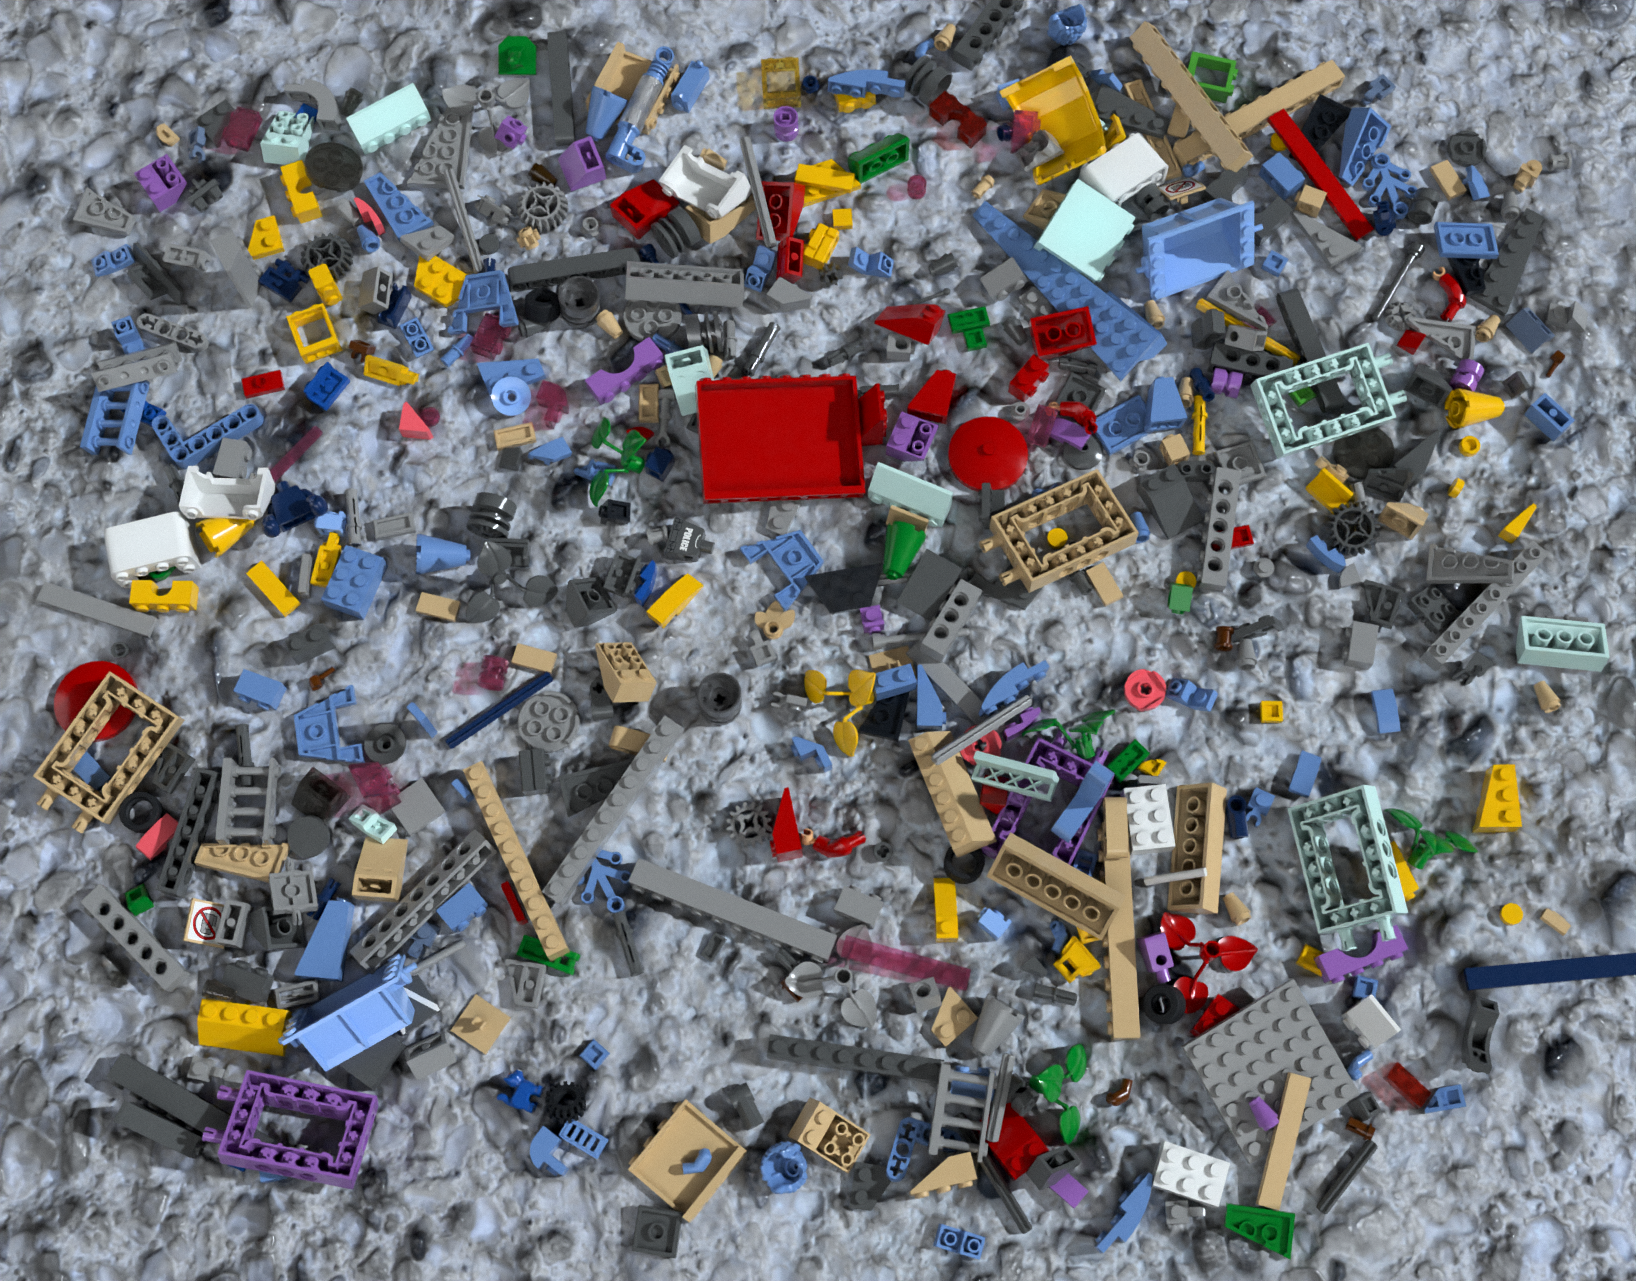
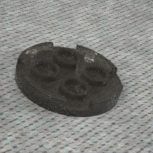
M326 142L318 144L308 151L305 158V173L309 180L321 189L334 190L337 193L346 192L355 188L360 183L363 175V164L357 153L349 147L339 143Z
M1375 427L1335 440L1333 443V457L1336 464L1344 467L1347 470L1346 474L1350 477L1364 480L1369 469H1385L1390 467L1394 458V445L1391 438L1384 431Z

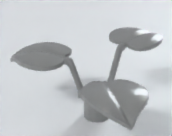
M519 78L506 81L498 88V96L487 88L480 90L478 96H476L475 90L465 84L442 89V94L446 105L456 114H469L472 111V105L475 106L478 102H480L482 108L487 109L491 127L481 129L478 134V141L484 150L494 155H500L507 149V146L495 138L500 124L494 126L491 108L495 105L494 99L501 103L506 102L510 108L523 107L529 99L530 80Z
M858 925L845 931L837 941V953L847 958L845 966L836 970L833 976L821 978L822 970L814 962H803L793 969L785 979V983L793 993L809 999L822 994V982L834 980L837 985L846 986L850 997L842 1002L841 1013L843 1018L852 1025L872 1028L877 1017L874 997L865 989H859L853 995L850 985L853 977L852 972L849 970L850 959L854 963H862L872 953V941L866 925Z

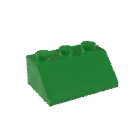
M900 133L888 135L882 141L876 144L872 143L860 152L852 153L848 157V168L851 173H855V179L862 184L908 161L910 139Z

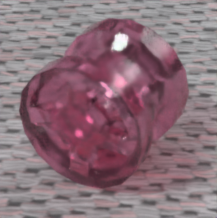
M913 175L909 178L907 193L912 199H921L925 196L926 179L921 175Z

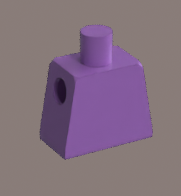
M1156 932L1137 938L1136 940L1147 971L1155 972L1159 984L1171 981L1167 968L1173 967L1174 963L1165 932ZM1157 956H1159L1160 962L1158 964L1156 963Z

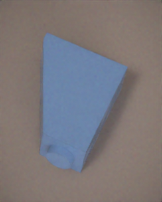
M1158 377L1148 389L1144 432L1181 428L1188 417L1174 378Z

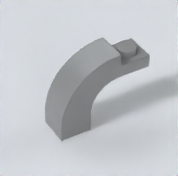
M305 79L304 85L297 83L285 84L284 91L289 101L310 102L318 106L316 120L321 130L340 131L341 113L333 94L326 86L311 79Z

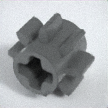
M834 261L831 264L824 263L823 269L818 270L819 274L822 275L820 276V281H826L827 287L833 284L837 286L838 280L843 279L840 273L842 271L841 266L836 267Z

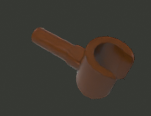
M1557 350L1550 357L1554 363L1546 374L1548 378L1551 377L1554 370L1565 358V355L1560 350Z
M331 667L320 675L311 676L309 683L312 690L316 691L322 688L321 680L334 672L335 669Z

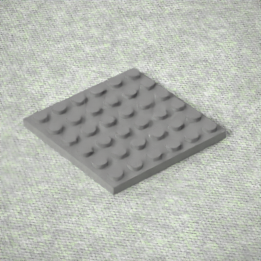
M1294 979L1287 980L1181 1046L1249 1164L1268 1153L1274 1127L1267 1131H1264L1262 1127L1259 1128L1248 1102L1260 1096L1278 1115L1288 1072L1312 1078L1298 1133L1360 1095Z

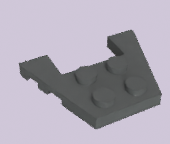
M1010 564L1004 572L1013 569L1014 567L1012 566V564ZM977 573L968 582L983 590L981 596L992 597L1001 600L1000 602L1023 610H1026L1043 588L1041 587L1029 593L1020 579L1007 584V586H1003V582L998 579L992 585Z

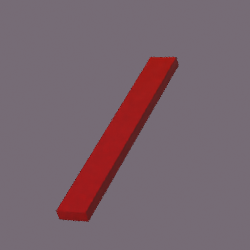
M1283 108L1270 116L1267 122L1317 189L1327 192L1326 201L1355 240L1358 241L1371 233L1374 228L1286 110Z

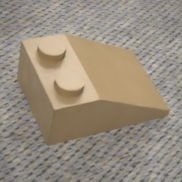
M1043 189L1025 212L1023 218L1044 230L1066 194Z

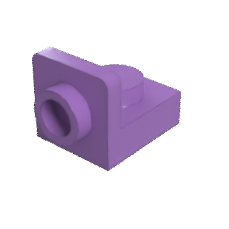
M880 605L860 608L864 634L869 633L871 635L872 633H880L884 630V620L882 619Z

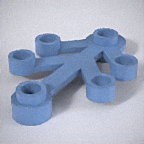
M1378 153L1371 160L1372 171L1362 183L1364 190H1372L1375 185L1374 180L1380 172L1382 181L1375 193L1369 197L1368 204L1371 207H1377V202L1381 201V196L1386 189L1393 206L1395 219H1403L1406 217L1409 207L1406 203L1400 202L1395 188L1403 191L1406 198L1412 199L1417 188L1403 183L1409 181L1411 172L1408 169H1402L1392 164L1387 154ZM1389 171L1398 175L1399 180L1391 177Z
M601 850L597 858L610 860L614 866L620 865L623 861L622 855L619 852L612 853ZM615 855L620 857L618 862L612 861ZM596 858L591 865L592 871L586 889L581 894V900L585 904H591L594 901L593 893L597 881H599L608 898V910L613 914L624 910L625 903L621 897L615 895L606 876L619 879L623 884H628L631 873L628 870L620 871L600 865ZM624 874H629L628 880H622ZM584 876L577 886H581L585 882ZM586 894H591L589 901L584 900ZM615 902L620 903L618 909H613L612 907Z

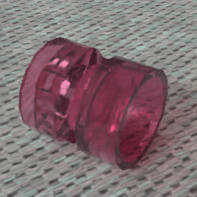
M483 656L481 664L483 671L479 673L477 685L487 690L502 691L506 680L503 675L507 674L510 662L498 656Z

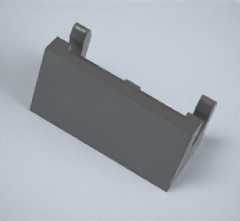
M488 538L489 541L498 543L508 550L512 557L511 566L529 567L531 544L528 539Z
M1476 651L1462 660L1451 678L1457 681L1464 673L1468 676V680L1465 681V685H1468L1476 676H1483L1493 666L1494 662Z

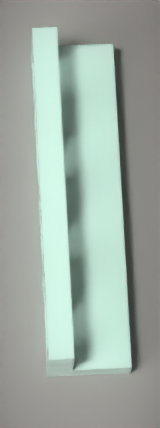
M980 751L975 752L973 759L976 762V766L971 777L972 781L1037 799L1052 801L1059 781L1055 771ZM982 767L990 769L992 775L986 778L978 777ZM1004 773L1011 776L1012 780L1006 783H1000L997 779L998 776ZM1024 778L1030 780L1032 785L1024 789L1019 788L1016 783ZM1042 784L1050 785L1047 795L1039 793L1036 787Z

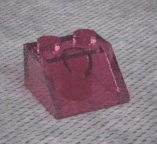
M379 762L351 764L348 766L363 798L379 815L402 802L399 797L401 791L395 782H391L390 778L393 776L387 766L383 768Z

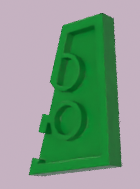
M1226 1203L1225 1227L1291 1260L1295 1213Z

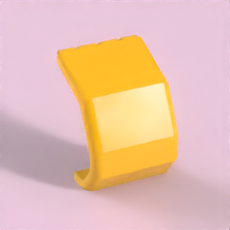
M1071 55L999 91L1002 98H1006L1014 111L1026 144L1031 141L1033 135L1038 130H1046L1053 135L1061 149L1065 152L1033 169V178L1037 185H1042L1106 153L1102 124L1084 78Z

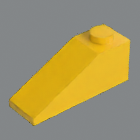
M933 878L935 942H957L958 916L955 882L950 878Z

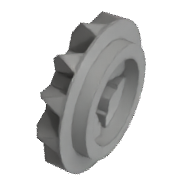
M1397 301L1387 307L1384 317L1386 323L1391 328L1405 331L1411 328L1406 324V319L1408 317L1416 318L1417 312H1414L1413 306L1407 305L1406 302L1401 303ZM1399 311L1401 312V314H1405L1403 320L1400 316H1397Z

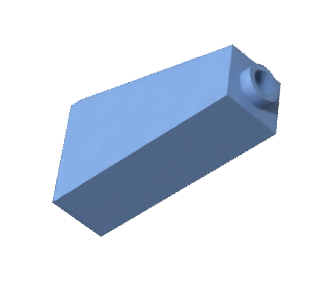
M337 897L336 901H328L296 968L295 976L301 979L343 982L355 908L349 902V899Z

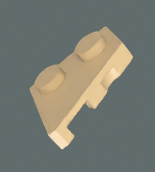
M949 987L931 1032L946 1048L971 1026L978 1017L957 993Z

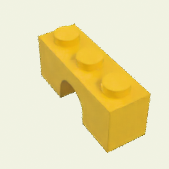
M300 160L281 166L282 175L279 176L283 186H287L288 190L285 191L288 201H292L293 206L290 209L293 217H298L301 224L323 217L313 191L305 194L301 193L304 188L312 185L303 161Z
M132 580L129 604L138 612L156 610L167 613L169 610H176L177 612L188 613L189 610L197 609L199 587L193 581H172L170 592L166 595L158 596L159 587L152 580Z

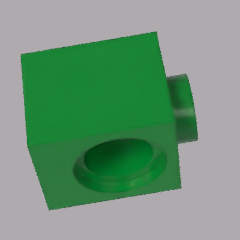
M1170 583L1167 607L1172 609L1171 613L1184 614V611L1190 612L1193 592L1191 585Z

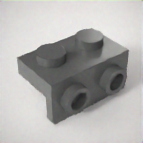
M982 483V490L978 491L979 502H982V509H978V519L982 521L984 529H990L991 517L1005 511V491L992 490L990 483Z
M616 551L602 589L623 598L629 593L632 594L636 582H633L635 575H639L643 566L640 563L642 557L637 556L634 558Z

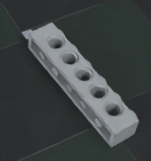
M1217 467L1215 472L1210 474L1209 485H1212L1211 492H1208L1206 504H1209V511H1206L1204 516V523H1207L1206 530H1203L1201 542H1204V549H1201L1199 553V562H1202L1201 569L1197 570L1196 581H1199L1198 588L1223 592L1226 587L1241 470ZM1223 487L1228 493L1222 494L1218 488ZM1216 507H1223L1225 512L1219 513L1216 510ZM1218 525L1223 531L1216 532L1213 526ZM1217 544L1220 547V551H1213L1210 545ZM1208 564L1216 565L1217 571L1210 570Z
M98 884L81 901L85 906L83 911L89 917H95L99 921L97 925L105 933L109 931L112 934L111 940L118 947L121 948L123 946L127 950L125 955L131 961H137L141 965L139 969L147 977L151 975L156 980L153 984L160 991L166 990L172 993L191 975L108 887ZM109 906V912L103 915V909ZM123 920L122 928L117 930L118 922ZM137 935V941L131 945V938ZM151 949V956L145 959L146 951ZM165 964V971L159 974V967Z

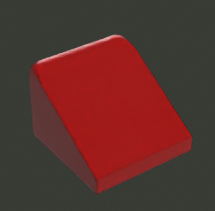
M1406 330L1396 346L1414 355L1426 335Z

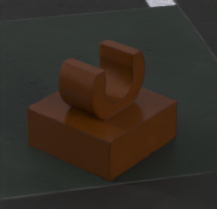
M351 340L348 347L354 350L351 353V358L356 359L358 354H361L360 362L362 363L365 362L367 355L374 354L376 346L362 340Z

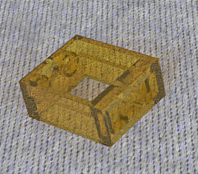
M798 57L761 59L764 109H776L782 106L801 107ZM794 71L796 90L767 92L766 72Z

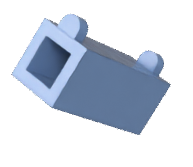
M691 61L671 94L672 106L679 111L690 112L710 79L709 68L704 66L701 61Z

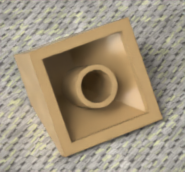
M1388 502L1379 514V520L1377 521L1412 540L1424 525L1428 513L1424 512L1421 507L1412 504Z

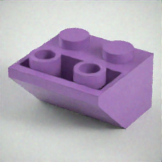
M591 136L573 142L558 158L570 191L607 179L603 163Z
M167 154L134 173L160 212L177 203L187 184Z
M901 411L886 445V455L904 462L924 461L939 425Z

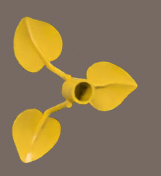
M861 669L852 670L848 677L850 692H829L825 690L827 680L823 674L816 670H807L804 677L805 691L807 697L813 703H821L824 700V695H850L849 701L856 708L846 715L842 722H835L833 736L838 748L846 755L853 757L858 743V732L854 724L849 721L847 722V720L858 711L863 710L864 705L873 703L874 693L872 690L876 673Z

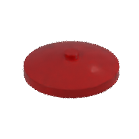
M978 417L967 421L953 434L948 448V462L953 475L965 487L976 492L982 490V483H990L992 490H1006L1013 486L1023 475L1028 460V448L1021 432L1008 421L996 417Z
M92 661L76 667L64 677L55 694L54 712L58 723L65 731L68 729L109 671L137 688L132 676L122 667L107 661ZM120 704L93 742L109 740L119 735L130 725L136 713Z

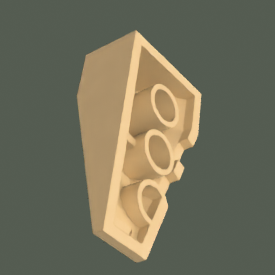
M752 193L748 199L722 218L714 219L707 212L691 204L685 207V211L696 224L701 238L710 244L725 237L756 209Z

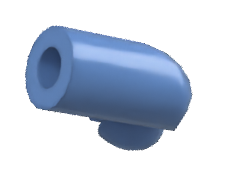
M930 38L917 46L914 54L917 60L926 55L927 50L935 47L934 40Z
M702 1148L699 1150V1155L694 1162L683 1163V1174L705 1171L712 1158L710 1150Z

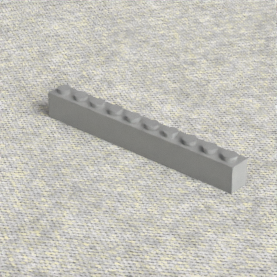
M664 715L542 892L561 906L565 904L684 732L680 725Z
M638 858L628 881L630 886H633L632 890L644 894V891L651 893V897L662 902L664 899L672 902L671 905L676 908L683 909L686 907L692 909L691 913L700 917L707 915L711 917V921L722 925L725 922L730 924V928L741 933L743 930L748 931L753 938L758 940L766 938L771 940L770 944L782 948L784 945L791 948L790 952L802 956L803 953L811 956L810 959L820 964L823 961L828 963L837 941V935L640 858Z

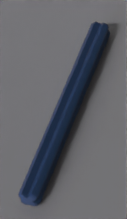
M545 671L447 737L445 742L449 748L453 749L553 681L552 676L549 672Z

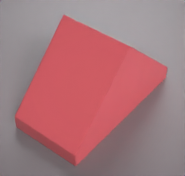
M408 402L403 403L399 425L401 435L406 438L428 440L434 438L430 429Z

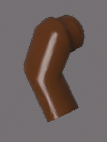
M1122 1078L1120 1090L1114 1093L1109 1092L1106 1095V1102L1113 1106H1119L1126 1102L1130 1096L1133 1080Z

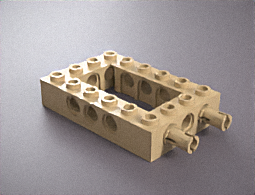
M1095 469L992 516L989 528L994 536L979 541V546L983 549V553H987L1000 546L1014 567L999 574V579L1003 582V586H1007V584L1020 579L1030 593L1134 545L1139 532L1099 470ZM1087 504L1102 527L1100 532L1089 537L1085 536L1081 541L1070 546L1067 544L1057 552L1046 554L1041 564L1035 554L1034 547L1031 548L1026 540L1024 532Z
M109 671L33 775V777L47 785L46 791L36 804L48 811L58 795H62L82 808L81 814L71 825L72 828L82 834L93 818H97L103 823L111 824L119 813L123 800L134 792L185 720ZM121 704L138 714L142 719L153 724L154 727L149 726L143 730L142 737L134 748H130L129 755L121 766H117L116 769L118 770L111 780L104 784L101 793L73 775L71 771Z

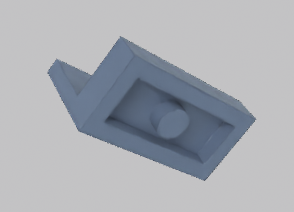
M1529 307L1523 308L1506 324L1507 328L1531 354L1542 344L1549 342L1555 337Z

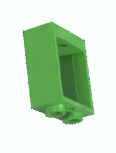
M1192 51L1188 71L1193 77L1196 66L1228 73L1225 87L1198 82L1211 100L1226 103L1228 96L1232 97L1235 86L1231 83L1232 80H1236L1238 69H1235L1236 61Z

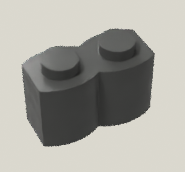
M1209 309L1201 318L1196 319L1191 324L1193 348L1209 349L1216 341L1221 340L1226 335L1224 312L1217 309Z

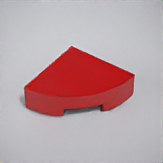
M633 427L626 431L628 434L631 430H636L647 441L655 436L653 431L645 427Z

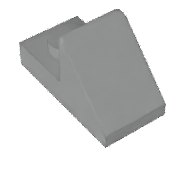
M1574 301L1570 307L1550 303L1547 308L1545 324L1584 332L1588 313L1577 301Z

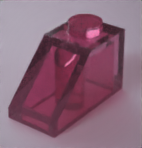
M1015 110L1012 121L1011 154L1016 153L1024 144L1031 141L1036 131L1040 130L1041 119H1037L1038 112Z

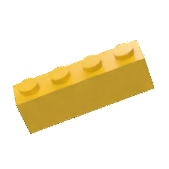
M202 998L197 1018L199 1045L285 1057L287 1044H280L278 1038L282 1037L283 1032L287 1030L286 1026L290 1023L288 1020L293 1017L291 1015L292 1012L283 1009Z

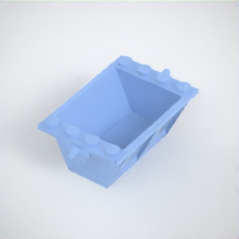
M1217 198L1142 225L1144 257L1141 258L1142 267L1135 269L1136 274L1144 272L1145 276L1149 278L1150 300L1156 301L1222 277L1227 270L1233 273L1254 265V232L1263 229L1262 224L1254 226V201L1239 205L1223 198Z
M397 953L387 960L388 963L379 967L372 975L370 973L366 974L306 1009L301 1007L291 1014L293 1017L288 1020L290 1023L286 1026L287 1030L283 1032L282 1037L278 1038L279 1043L286 1045L290 1042L294 1047H298L302 1043L326 1072L410 1025L413 1021L415 1009L403 986L412 982L410 972L418 968L416 963L413 962L408 966H404L406 956Z

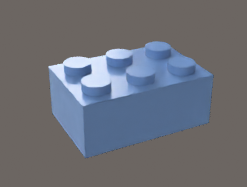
M345 545L321 600L328 608L364 620L388 564L383 557Z

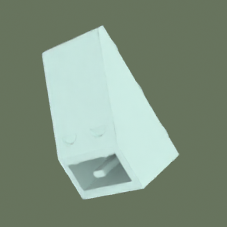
M278 111L260 143L264 162L282 165L300 160L304 162L314 126V117L312 116L309 122L306 113H300L297 115V118H294L296 113Z
M703 345L665 355L669 376L682 416L697 413L696 381H699L701 378H711V380H714L708 350Z

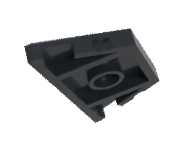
M883 563L806 575L805 579L830 613L870 607Z

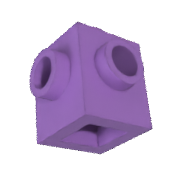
M508 115L501 122L495 138L503 142L505 146L515 149L519 144L522 146L526 140L527 135H525L528 127L523 125L521 121Z

